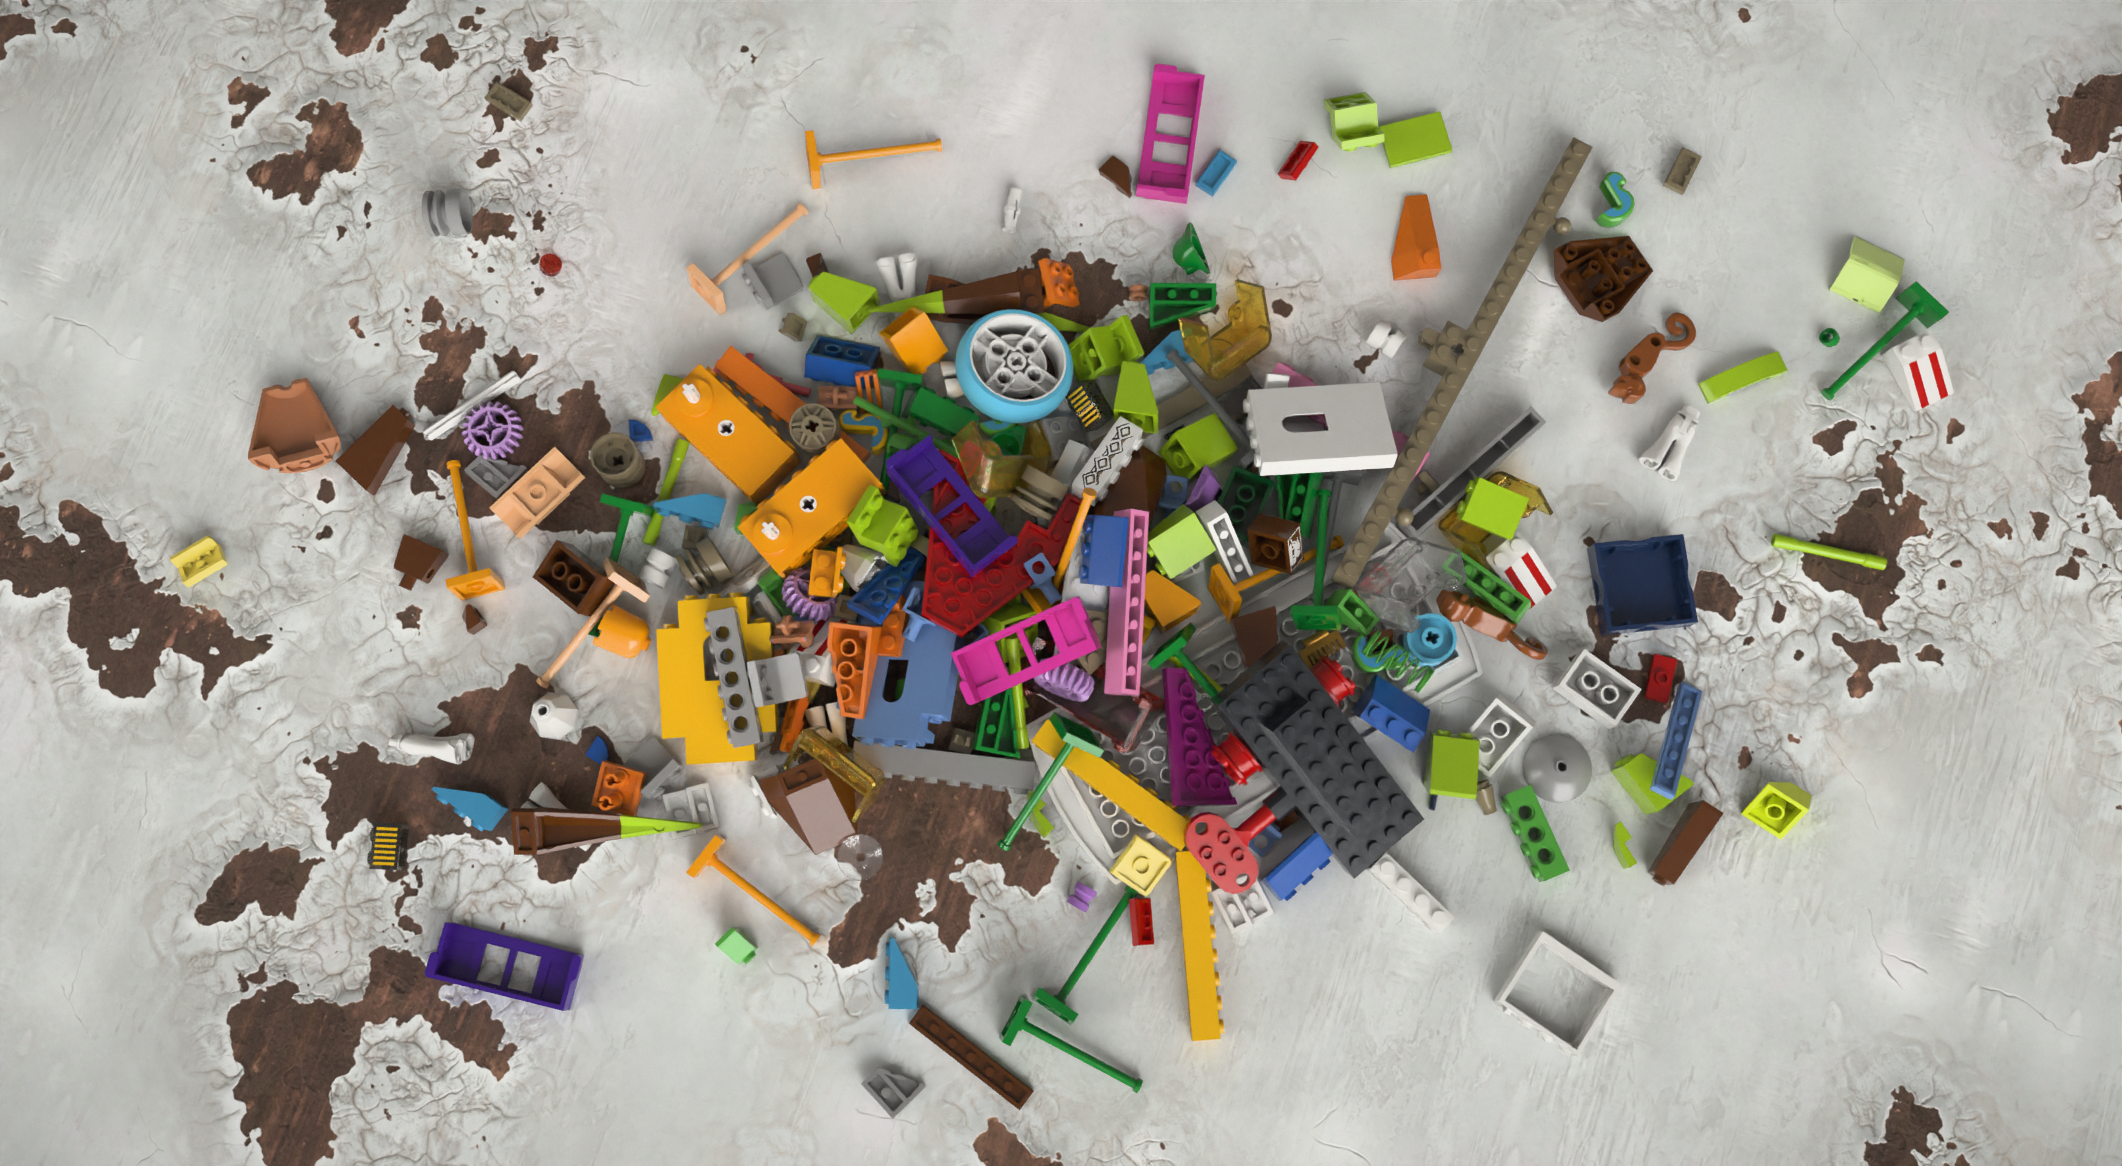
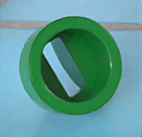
M1827 328L1821 332L1819 340L1824 346L1832 347L1839 343L1840 337L1835 329Z

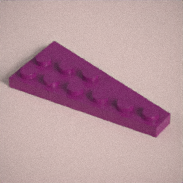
M1162 669L1172 805H1237L1235 797L1231 795L1228 787L1230 783L1228 777L1224 776L1221 763H1218L1210 753L1213 751L1212 746L1215 743L1210 729H1207L1203 717L1205 716L1202 709L1198 707L1195 699L1196 692L1187 669Z

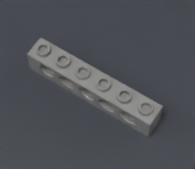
M730 607L706 612L707 618H704L706 631H710L712 639L709 640V649L711 654H715L716 663H713L715 676H719L721 684L718 685V694L720 699H724L725 708H722L724 721H728L730 729L727 731L728 742L733 744V748L764 742L757 707L755 708V703L751 697L752 687L747 676L748 659L737 607ZM723 626L729 630V636L726 639H722L719 636V630ZM726 649H731L734 653V657L730 662H727L723 657ZM732 671L738 675V681L735 684H731L728 681V674ZM735 694H739L743 698V703L739 707L735 706L732 702ZM740 716L747 720V727L745 729H740L737 726V719Z

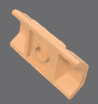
M554 447L489 508L521 539L562 503L585 477Z

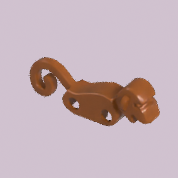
M1673 313L1666 319V329L1674 336H1679L1683 332V329L1677 327L1675 322L1680 323L1685 328L1686 337L1683 340L1666 341L1665 336L1658 332L1647 335L1620 361L1619 370L1621 376L1613 382L1614 386L1608 391V394L1621 398L1622 402L1626 404L1638 402L1646 392V386L1642 378L1652 370L1660 352L1663 350L1677 351L1685 349L1695 340L1696 329L1692 320L1682 313Z
M1451 587L1443 588L1438 595L1436 602L1440 613L1450 622L1462 620L1470 628L1500 642H1507L1508 640L1523 654L1536 660H1542L1548 654L1547 647L1538 639L1527 637L1524 641L1514 632L1518 624L1487 602L1477 597L1469 598L1468 594L1465 593L1463 595Z

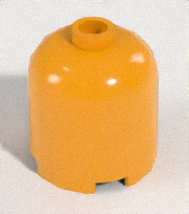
M612 604V611H606L598 626L601 633L599 638L594 637L593 644L624 658H635L642 650L647 651L652 639L648 638L650 627L642 618Z

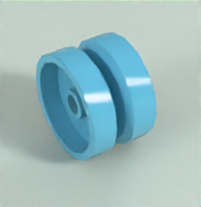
M1428 613L1419 616L1407 626L1403 633L1401 644L1407 651L1409 650V661L1412 662L1414 659L1419 658L1418 666L1425 667L1429 665L1432 667L1437 666L1451 656L1456 648L1457 635L1454 626L1447 618L1439 614Z

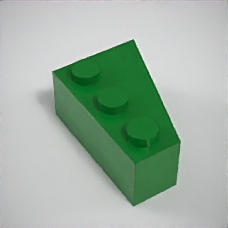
M1150 283L1149 330L1214 310L1216 307V283Z
M920 387L910 395L901 415L902 418L907 419L908 416H913L920 421L919 425L926 427L929 425L939 430L938 433L962 443L969 441L979 419V416L974 414V410L965 406L961 408L955 405L953 399L945 396L942 398L936 395V392L929 387Z
M1321 472L1276 475L1280 518L1300 523L1302 538L1310 539L1319 498L1317 492L1321 488L1323 474Z
M1012 688L981 701L972 749L1020 758Z

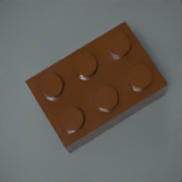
M559 540L555 541L533 575L535 580L577 614L591 616L615 584L608 579L603 568L574 545Z

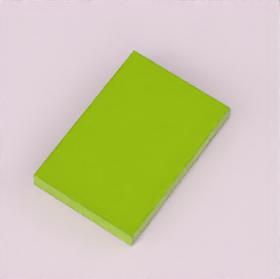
M1440 111L1379 126V129L1384 133L1385 142L1382 145L1390 168L1449 154L1453 150Z

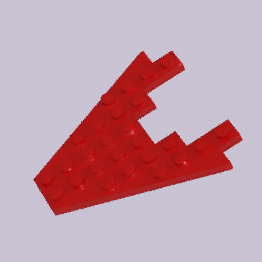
M970 440L967 442L959 458L941 449L938 450L968 487L988 455L987 449ZM946 478L934 486L933 516L960 497ZM972 491L980 502L985 505L987 498ZM1068 493L1048 530L1027 520L1017 537V544L974 577L968 574L930 527L921 616L963 638L1034 584V581L1023 566L1024 563L1039 553H1043L1052 568L1059 564L1082 500ZM965 502L939 521V523L950 537L955 540L979 522L980 519L977 518ZM1040 561L1034 562L1032 565L1033 572L1042 574L1045 570L1044 564Z

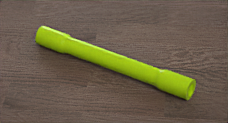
M677 439L657 502L670 500L681 464L685 459L690 444L686 440ZM657 510L653 512L642 543L650 546L656 545L664 516L657 514Z
M1776 533L1773 534L1771 539V546L1806 552L1861 564L1862 566L1884 570L1887 565V558L1821 545Z
M1008 636L1005 638L1010 675L1021 671V652L1018 636ZM1021 683L1012 687L1018 749L1029 748V738L1025 718L1023 686Z

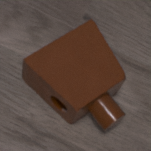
M404 534L394 563V569L404 574L398 586L411 591L416 580L427 584L430 583L449 554Z

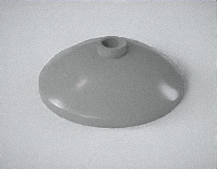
M1554 734L1538 739L1529 747L1523 760V774L1527 785L1532 786L1534 793L1538 797L1549 802L1563 803L1579 797L1586 790L1592 776V764L1587 751L1578 741L1565 735ZM1559 763L1565 766L1564 771L1558 769Z

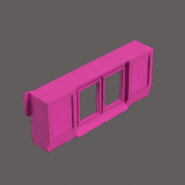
M1156 64L1154 66L1136 196L1187 204L1205 75L1179 72L1177 67L1172 65ZM1158 113L1192 118L1190 137L1156 133ZM1154 141L1188 145L1186 166L1152 161Z
M1078 596L954 651L951 655L962 678L959 687L966 703L972 705L1100 649L1102 646L1081 597ZM1042 620H1046L1060 653L1038 663L1024 629ZM1017 632L1031 666L1010 675L996 645V641Z

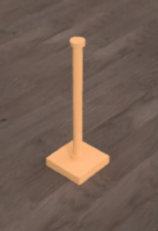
M799 203L792 213L713 279H709L694 263L690 264L686 269L691 287L719 315L723 314L726 311L723 292L717 286L799 217L808 214L807 209Z
M607 557L602 565L608 579L613 581L616 586L544 675L537 678L536 682L543 688L547 689L549 687L550 680L623 590L628 591L645 603L650 594L643 580Z

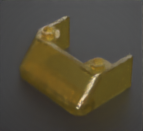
M1239 279L1235 280L1238 301L1233 303L1228 310L1229 324L1211 337L1208 325L1182 317L1178 319L1185 352L1210 379L1222 381L1270 345L1272 333L1264 286Z
M1034 420L1026 427L1022 455L1003 456L1000 447L995 442L982 440L975 421L967 424L952 439L973 493L980 498L1010 497L1011 494L1022 496L1024 493L1018 491L1015 487L1017 485L1027 488L1028 483L1021 478L1027 465L1047 475L1052 452L1039 420Z
M1504 471L1495 472L1486 479L1529 498L1521 518L1529 517L1536 509L1550 516L1553 514L1540 487ZM1457 505L1439 522L1438 528L1455 548H1458L1488 571L1492 570L1485 558L1487 549L1482 544L1491 534L1457 519Z
M815 725L804 729L798 735L783 768L789 769L805 751L864 796L851 820L856 823L876 801L886 782L883 771L876 768L841 741L826 727Z

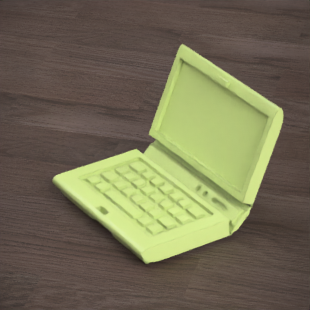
M1854 236L1849 259L1845 262L1829 290L1880 313L1900 282L1905 259Z

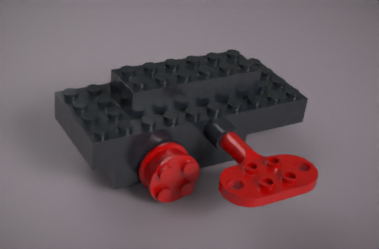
M1282 640L1210 700L1218 709L1217 714L1232 731V733H1227L1228 738L1220 745L1214 744L1212 746L1213 751L1210 752L1218 763L1224 766V771L1239 786L1241 784L1247 785L1246 780L1255 772L1261 773L1263 771L1276 787L1270 795L1262 800L1263 806L1238 827H1230L1218 814L1211 812L1199 813L1186 824L1184 843L1187 849L1215 884L1224 892L1231 894L1243 893L1256 882L1258 863L1249 850V842L1274 820L1280 822L1293 810L1307 822L1314 833L1317 832L1321 836L1336 861L1354 879L1424 820L1416 807L1339 709V702L1347 695L1353 696L1354 689L1356 688L1353 681L1349 677L1345 678L1341 673L1343 668L1336 660L1332 661L1327 655H1321L1318 657L1319 662L1309 669L1293 647ZM1205 822V830L1201 833L1195 832L1197 823ZM1246 873V881L1238 884L1236 882L1238 875Z

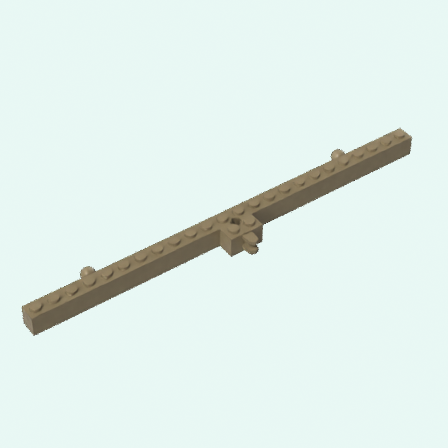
M1573 137L1468 330L1447 321L1441 333L1431 330V328H1425L1421 331L1418 342L1430 351L1423 366L1442 377L1331 581L1352 590L1392 516L1396 517V521L1400 525L1406 526L1412 523L1414 519L1413 512L1409 508L1399 509L1397 507L1550 225L1553 226L1554 231L1559 235H1564L1570 231V221L1565 217L1557 219L1555 216L1591 152L1592 146Z

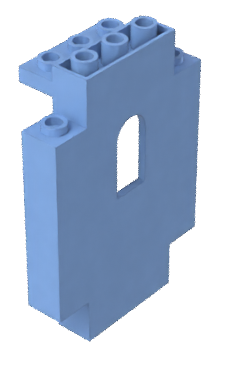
M910 581L902 593L906 597V601L914 587L924 591L925 582ZM918 594L914 597L912 604L917 600ZM923 599L916 611L920 615H922ZM860 614L858 615L856 624L882 627V624L879 625ZM926 623L921 627L915 642L905 637L901 657L878 655L865 718H855L852 736L859 740L860 744L866 746H873V743H881L885 747H894L897 744L902 745L904 748L916 749V746L924 747L925 743L934 744L935 735L927 729L928 722L941 724L942 721L951 720L958 678V669L951 653L963 648L964 637L961 638L937 624L932 626ZM889 659L909 660L901 698L896 702H887L884 699L883 691ZM837 699L836 708H837L838 710H840V708H839V703H838V699Z

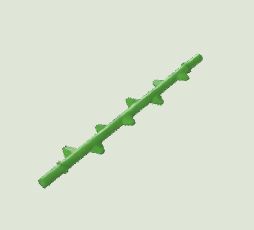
M856 396L853 401L855 405L869 411L873 416L880 417L881 427L884 429L895 425L917 437L918 443L930 435L916 427L915 417L913 416L902 420L880 408L879 405L876 406L859 396ZM932 436V444L937 449H941L959 458L962 451L952 447L950 439L939 440ZM985 460L978 470L990 476L994 485L1003 483L1018 491L1015 489L1016 485L1027 488L1021 477L1012 479L995 469H990L985 465Z

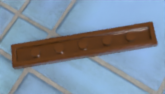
M924 1004L909 1022L912 1027L1020 1110L1034 1092L1032 1088Z

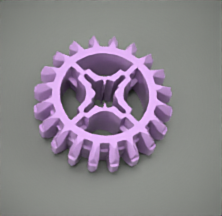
M489 401L487 407L479 404L480 410L478 411L472 408L473 416L466 415L469 423H462L463 427L467 429L462 432V435L467 437L464 443L469 445L468 449L471 452H475L477 457L483 455L484 459L492 457L493 460H498L499 454L502 458H506L507 451L511 454L514 453L513 445L519 447V443L516 440L523 439V436L518 432L524 430L523 426L519 425L522 421L521 418L516 417L517 412L510 410L507 404L503 406L500 402H496L494 405ZM496 416L505 417L508 425L499 424ZM478 437L487 438L490 446L481 445Z
M806 566L804 569L799 567L797 571L792 570L785 579L781 592L783 594L782 600L786 602V607L792 608V614H800V618L803 616L807 617L808 621L812 618L816 622L821 619L826 621L829 617H832L839 594L836 598L808 595L811 569Z
M1070 663L1034 677V681L1046 691L1078 702L1087 701L1093 692L1095 684L1094 679L1089 673Z

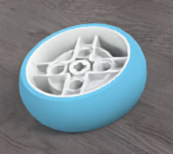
M1006 309L983 316L968 328L962 336L956 352V375L963 393L979 411L1002 422L1027 423L1045 417L1062 403L1072 383L1073 360L1066 340L1049 321L1028 311ZM997 334H1008L1001 337L996 336ZM1043 350L1053 364L1056 378L1047 372V361ZM972 353L982 360V371L986 383L983 382L975 369ZM998 379L1004 380L1006 383H1002ZM1028 395H1031V396L1034 397V399H1027V400L1013 399V398L1026 397V396H1028Z

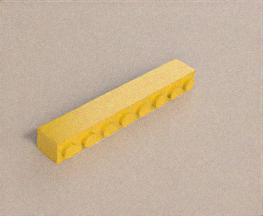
M1049 719L1046 720L1031 741L1033 745L1054 760L1066 743L1060 738ZM1074 746L1063 763V767L1177 850L1182 851L1185 846L1184 830L1191 817L1186 814L1183 817L1175 812L1177 808L1166 800L1163 803L1157 799L1158 794L1149 787H1146V789L1138 785L1139 780L1130 773L1126 776L1120 772L1121 767L1114 761L1109 760L1106 762L1101 756L1100 758Z
M1190 851L1175 852L1191 1040L1221 1039L1220 1034L1224 1033L1223 1019H1219L1218 1010H1222L1221 995L1216 994V986H1220L1219 972L1214 971V962H1218L1217 949L1212 948V939H1215L1216 936L1215 926L1210 925L1209 916L1213 915V903L1208 901L1207 892H1211L1210 878H1206L1205 870Z

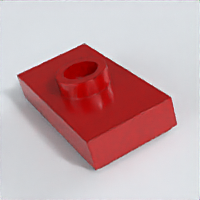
M1299 141L1279 170V177L1296 181L1319 148L1315 142Z
M1658 654L1652 656L1643 698L1664 704L1668 703L1677 659Z
M1129 899L1133 946L1153 945L1151 899Z

